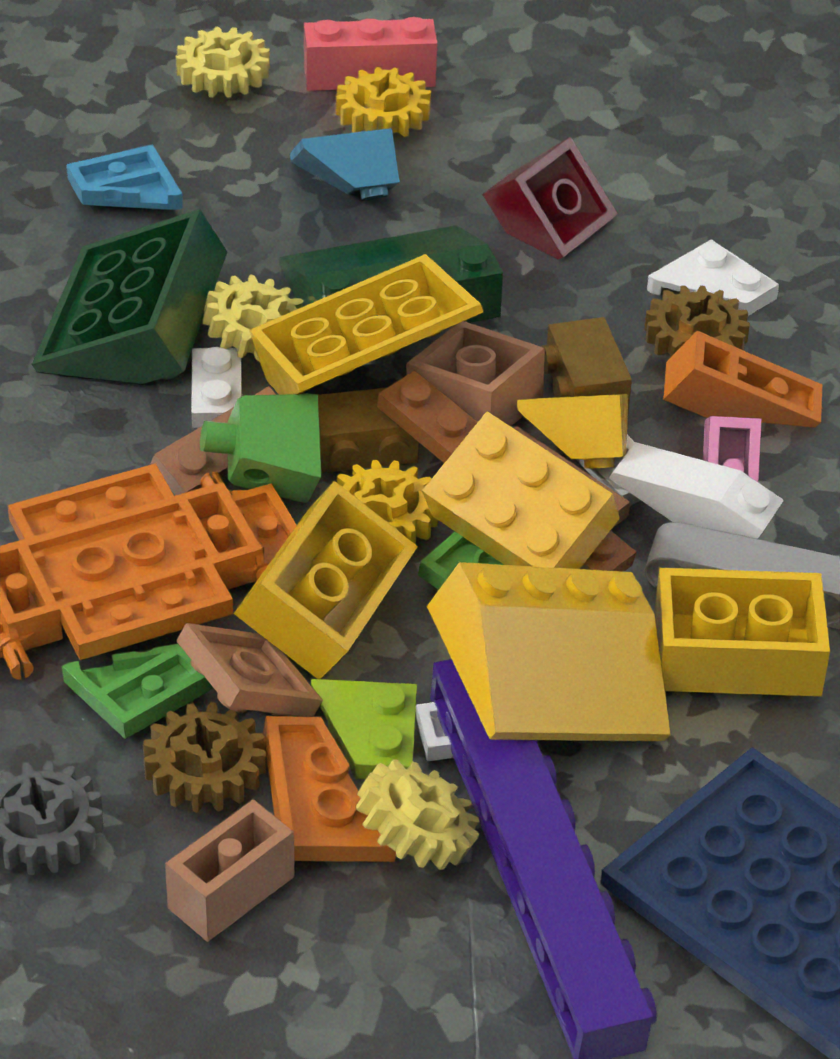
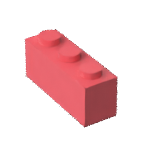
M409 17L404 20L379 21L368 18L361 21L335 22L333 20H321L314 23H304V69L307 91L337 90L338 85H345L346 76L358 78L359 70L372 74L375 67H380L382 70L398 68V75L401 76L411 72L414 74V82L424 80L426 87H436L437 39L433 19Z

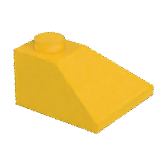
M628 394L517 400L518 411L570 459H584V468L615 467V457H624L627 453Z

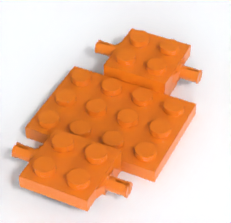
M154 463L9 504V521L19 541L0 546V658L5 659L12 677L21 680V670L25 678L32 674L34 667L25 651L62 640V626L79 660H83L182 630L186 623L199 625L232 615L233 598L228 589L257 582L297 526L272 483L249 490L230 491L224 484L221 475L218 472L212 471V478L209 472L201 478L200 484L202 488L174 496L157 464Z

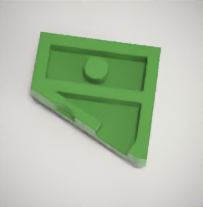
M179 644L155 647L148 652L132 651L112 655L113 665L81 670L79 661L68 662L62 666L64 683L124 739L165 717L167 712L175 711L213 689V686L205 676L198 673L192 667L190 657Z

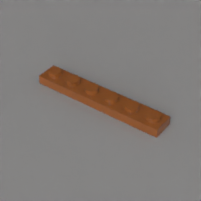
M415 370L380 392L378 396L377 408L443 463L447 461L478 423ZM610 530L580 569L624 572L633 565L637 552Z

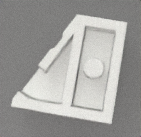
M709 240L650 274L647 291L659 296L664 288L680 291V286L683 285L688 287L690 292H697L700 285L705 286L707 291L712 293L722 290L724 291L723 299L727 301L737 298L739 300L738 309L747 310L748 316L776 300L779 288L778 283L713 240Z

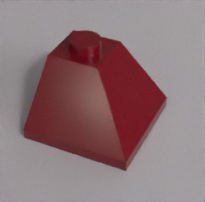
M571 137L516 169L482 194L507 234L557 260L566 256L618 215Z

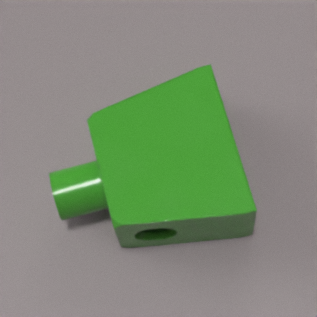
M318 395L242 396L237 399L228 423L203 422L200 435V450L227 454L228 480L233 485L253 489L272 483L280 497L308 503L321 478Z

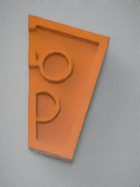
M266 716L263 734L265 737V751L274 816L294 831V861L394 862L396 851L387 845L381 846L377 842L381 835L379 831L367 829L363 826V822L368 815L356 809V805L361 798L357 795L358 789L348 774L350 765L322 718Z

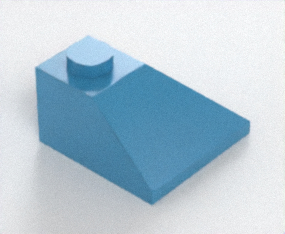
M392 128L305 138L290 152L291 163L346 194L361 193V200L387 197L388 189H393L400 183Z

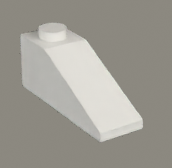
M637 442L632 445L609 477V479L672 522L755 539L759 538L784 501L741 470Z

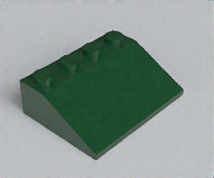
M201 209L82 246L32 362L36 372L139 384L161 378L165 380L171 379L184 372L202 324L209 291H214L228 253Z
M457 225L279 257L281 269L294 297L303 300L302 307L426 254L481 303L483 313L469 318L465 322L472 323L501 317L503 271L489 245Z

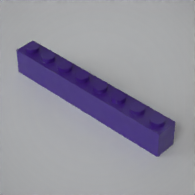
M452 659L434 662L431 702L435 703L437 717L445 736H448L451 743V752L476 815L479 818L480 825L573 1059H613L646 1051L651 1025L657 1021L655 1001L648 988L641 989L636 978V962L632 946L626 938L620 940L614 926L615 911L611 897L607 891L600 892L594 879L595 864L591 850L586 844L580 845L577 839L574 812L569 800H561L556 789V772L551 757L549 755L542 756L537 744L538 740H490Z

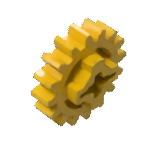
M375 67L372 74L359 70L358 78L346 76L345 85L337 86L336 116H341L340 124L342 126L352 124V133L363 130L372 131L392 128V133L398 132L406 137L409 136V128L421 130L422 121H429L431 91L426 90V82L424 80L414 82V74L411 72L401 76L398 75V68L382 70L380 67Z
M372 460L371 469L365 470L356 464L352 466V477L341 473L337 476V483L414 544H416V537L428 540L431 537V527L438 526L439 520L432 516L422 493V490L432 478L423 477L418 479V468L415 466L402 471L400 470L399 461L394 460L389 468H382L378 460Z

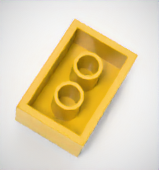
M488 411L422 490L433 517L504 565L580 569L620 519L613 493Z
M333 481L299 521L234 612V615L314 677L321 679L349 651L418 546L341 485Z
M659 568L654 616L665 691L822 697L830 655V645L821 573Z

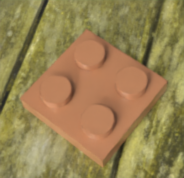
M186 623L176 640L190 657L192 667L198 673L205 676L217 691L218 700L233 711L243 713L251 710L268 712L275 716L313 717L323 701L287 656L259 633Z

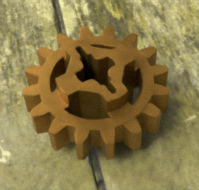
M685 285L680 286V294H674L669 290L663 291L662 300L653 298L650 310H646L644 327L646 343L655 344L654 353L656 355L669 353L671 358L696 331H700L744 350V344L748 343L750 323L747 322L748 311L738 309L739 300L737 298L726 301L723 299L724 291L708 292L703 285L699 286L697 292H690L689 288Z
M211 702L206 712H198L193 703L187 704V715L182 717L173 711L167 712V726L153 724L151 726V739L144 740L146 780H153V789L156 796L170 792V803L173 807H177L184 800H189L192 802L193 812H199L204 802H212L213 807L217 811L223 810V799L230 797L238 803L243 802L244 787L257 790L259 788V774L266 773L265 737L263 733H256L255 720L249 718L239 722L238 712L231 709L225 714L218 713L217 703Z

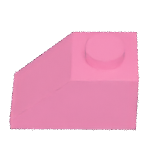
M710 416L705 419L703 460L741 470L758 482L761 419Z

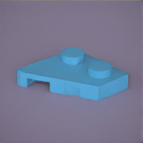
M153 144L67 164L68 180L82 205L170 210L183 208L182 192Z

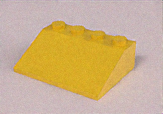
M424 254L249 331L267 382L279 395L302 394L316 385L337 376L346 375L355 368L373 360L392 355L399 349L421 339L435 336L444 329L483 313L481 303Z
M459 562L427 605L490 740L665 741L670 736L655 616L642 592L641 585L635 579L632 572Z

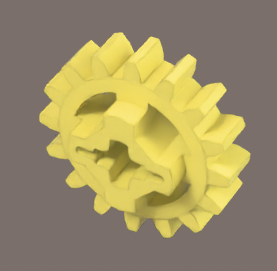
M215 27L213 31L207 33L200 30L198 31L197 39L187 36L184 38L185 45H178L177 76H181L182 85L192 84V90L195 93L204 89L205 91L208 90L209 97H214L217 92H224L227 98H231L232 94L237 92L245 95L249 93V85L260 88L262 86V79H268L270 50L265 48L263 39L253 40V33L250 31L242 35L241 33L237 34V28L234 27L228 33L222 32L220 27Z
M249 275L246 282H242L237 276H231L229 285L218 281L215 290L209 291L202 322L210 326L208 330L210 338H222L221 348L228 349L232 346L237 348V357L243 358L247 352L253 353L257 362H260L249 330L301 308L303 300L298 298L290 299L291 289L288 287L280 290L274 288V280L268 279L265 284L258 283L254 275Z
M393 759L388 767L382 763L377 764L357 793L361 799L356 805V809L368 815L363 822V826L367 829L378 830L381 835L377 842L381 846L387 845L396 851V857L402 860L407 854L414 856L418 867L424 868L429 860L439 870H444L449 862L455 866L458 865L479 836V833L475 830L479 823V818L467 813L472 805L470 800L457 798L455 792L458 787L454 783L449 784L435 770L430 772L429 775L422 773L419 764L416 762H412L408 769H405L397 759Z

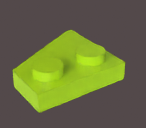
M311 679V687L323 700L320 707L328 720V730L337 745L345 751V758L350 765V770L355 779H366L370 772H373L377 764L382 763L388 767L393 759H397L405 769L409 768L413 762L417 684Z

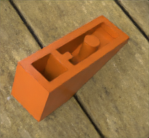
M696 331L666 362L663 400L705 418L710 416L761 419V423L816 428L821 423L823 384L700 331Z

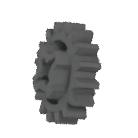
M46 761L41 771H34L29 762L23 763L22 774L18 776L7 770L1 772L0 856H4L6 869L11 870L19 862L26 863L28 874L34 875L39 864H47L51 872L55 873L59 872V860L66 858L74 864L81 862L80 847L87 850H94L96 848L95 834L102 833L104 829L101 793L93 791L91 777L86 776L76 780L75 767L72 765L66 767L61 773L54 772L53 761Z

